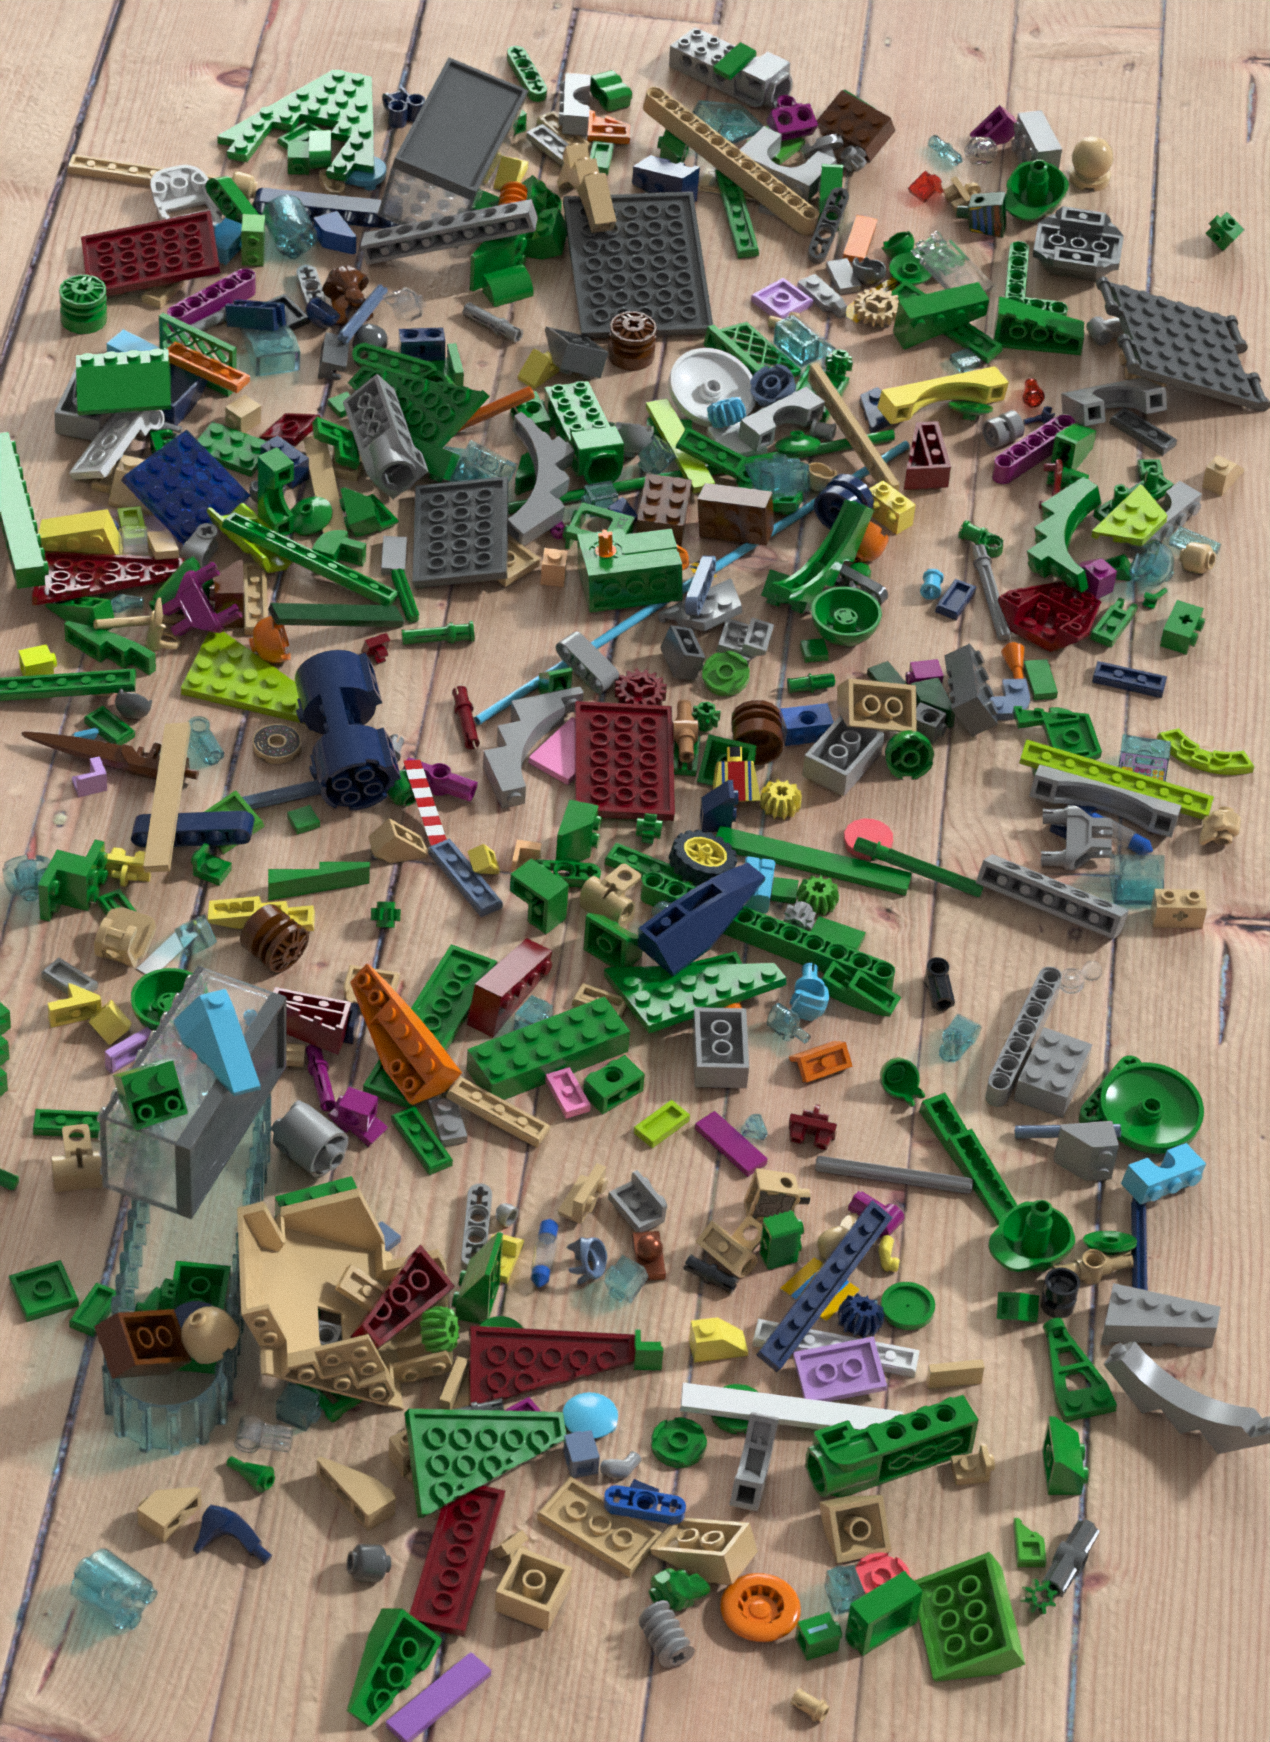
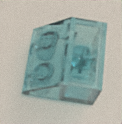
M794 315L775 323L773 344L800 367L810 364L836 350L835 346L809 324Z
M470 440L449 481L457 482L507 476L509 483L518 464L486 446Z
M785 454L773 455L772 459L758 458L754 459L753 463L745 464V469L756 490L771 491L773 499L810 491L809 464L800 462L798 458H787Z
M1110 854L1109 879L1113 904L1151 905L1154 889H1164L1165 855Z

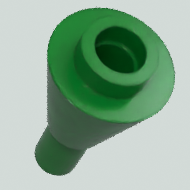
M233 1456L229 1457L226 1462L227 1467L239 1472L259 1493L270 1489L275 1482V1472L271 1466L243 1462Z

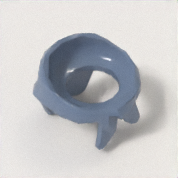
M580 1237L577 1241L567 1246L568 1250L575 1253V1259L582 1262V1266L569 1268V1272L572 1274H585L577 1280L578 1285L583 1284L589 1279L597 1280L603 1275L607 1262V1251L600 1239L596 1237ZM588 1261L593 1262V1271L590 1269Z

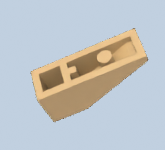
M322 1456L316 1459V1476L367 1532L395 1515L396 1496L391 1488L385 1487L374 1477Z

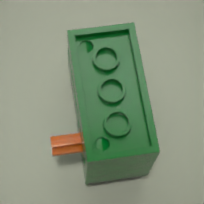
M624 529L602 530V532L577 535L578 573L589 612L683 601L682 571L687 570L689 567V558L687 551L676 545L672 529L626 535Z

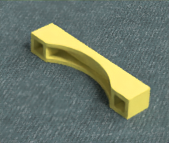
M994 366L884 389L881 391L877 408L890 424L910 420L920 408L938 401L968 400L983 404L1002 401L1005 398L1009 382Z

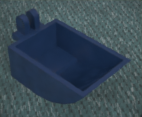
M170 363L171 409L162 411L164 422L177 426L194 408L208 380Z

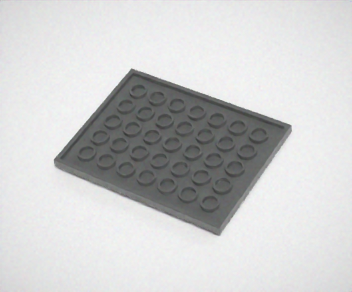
M693 192L611 194L616 224L611 231L591 233L580 196H563V208L581 336L588 338H610V323L612 319L620 313L632 311L644 313L656 322V336L706 334L707 327L713 325Z

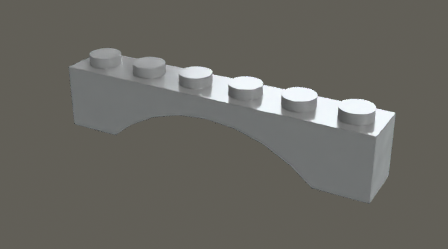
M1039 765L1036 771L1029 797L1050 803L1094 806L1096 809L1128 819L1147 831L1171 838L1182 806L1043 765Z

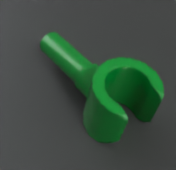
M1163 588L1155 594L1146 592L1142 605L1154 609L1160 597L1168 592L1167 589Z

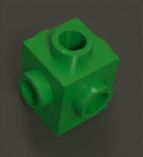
M1226 212L1221 218L1217 215L1209 223L1211 228L1205 234L1224 251L1245 229Z

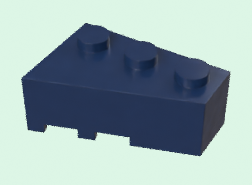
M650 155L633 166L632 184L647 193L693 192L695 203L698 195L700 167H687L685 163L681 162L678 164L670 163L668 159Z

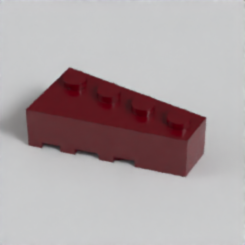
M527 938L475 983L467 1025L494 1038L541 979L549 974L553 962H551L553 951Z

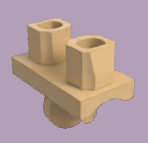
M957 176L950 178L952 185L943 189V193L948 203L951 202L952 208L957 215V207L968 206L971 195L981 193V188L977 183H966L964 188Z

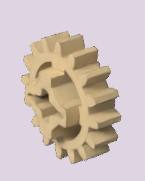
M872 288L871 292L865 289L863 294L858 293L857 298H855L854 314H858V320L864 319V324L871 322L873 327L876 324L884 327V323L892 325V321H895L899 302L898 295L891 296L892 291L886 293L884 288L880 290Z

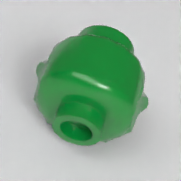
M667 1568L652 1576L650 1580L651 1588L648 1590L653 1603L663 1600L667 1601L670 1604L669 1609H673L676 1612L694 1606L695 1600L702 1599L709 1594L710 1587L696 1573L689 1576L684 1569L675 1571Z

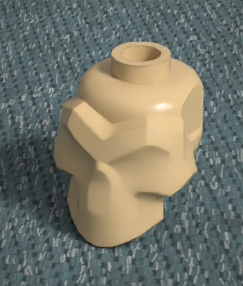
M1223 806L1219 810L1213 811L1209 816H1205L1199 844L1204 845L1210 841L1222 845L1232 844L1233 838L1240 833V815L1235 813L1233 808Z

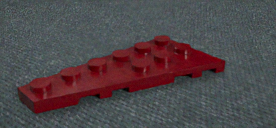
M470 1326L469 1405L475 1401L479 1404L498 1400L499 1398L503 1400L631 1365L635 1361L634 1334Z

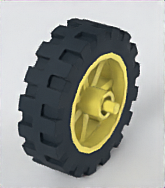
M687 830L684 834L680 833L675 838L668 857L670 866L674 867V872L677 875H681L683 880L691 881L696 886L735 868L738 859L736 858V851L732 850V846L728 842L725 843L722 837L713 836L711 832L704 833L702 830H695V832Z

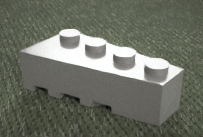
M1113 1283L1101 1345H1110L1111 1342H1123V1344L1135 1341L1136 1343H1151V1346L1160 1347L1165 1343H1175L1177 1347L1212 1348L1221 1307Z

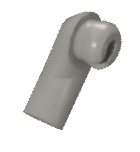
M631 1451L624 1460L609 1459L602 1461L600 1471L608 1477L623 1479L630 1475L642 1459L638 1453Z

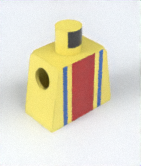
M727 747V762L716 763L712 790L727 780H733L734 790H738V802L760 801V792L753 761H742V747Z

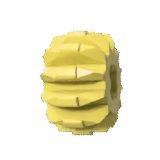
M777 779L775 783L768 781L766 787H763L761 791V808L764 809L765 815L772 814L774 819L781 817L785 820L787 816L794 817V814L799 812L801 808V791L797 789L796 784H789L788 780L780 782Z

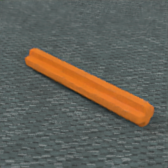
M527 386L480 407L458 432L534 399L535 395L532 388Z

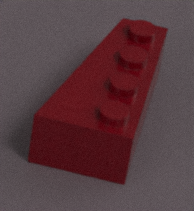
M420 1244L406 1258L350 1337L355 1338L368 1334L376 1349L379 1350L422 1316L427 1309L432 1308L455 1288V1285Z

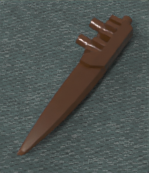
M22 732L23 737L55 750L86 760L100 757L104 765L124 769L129 774L157 779L162 747L159 743H153L148 753L144 752V747L139 746L136 752L132 746L125 744L117 745L52 733ZM188 757L186 758L183 783L186 778L197 780L199 776V770L190 769Z

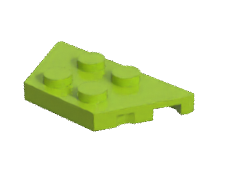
M1139 485L1092 530L1091 537L1099 539V535L1113 537V542L1143 546L1166 523L1168 515L1142 485Z

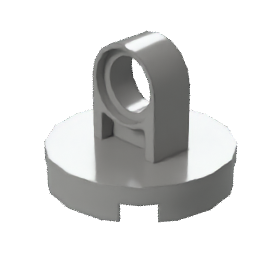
M837 134L827 135L816 139V143L812 146L809 143L805 144L800 150L804 159H810L817 151L835 158L833 152L843 145V141L840 135L838 137Z

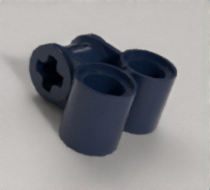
M403 87L390 94L384 93L382 95V102L388 111L389 126L399 129L406 126L407 120L414 122L425 102V97L421 94L409 95Z

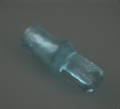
M933 135L928 140V146L934 149L940 158H945L954 166L962 163L961 154L954 150L950 143L944 142L938 135Z

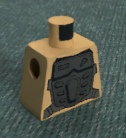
M755 1169L743 1202L747 1217L751 1216L757 1221H763L764 1217L768 1218L769 1216H774V1214H783L784 1212H789V1210L794 1211L796 1204L808 1205L811 1195L809 1189L798 1188L796 1176L792 1173Z

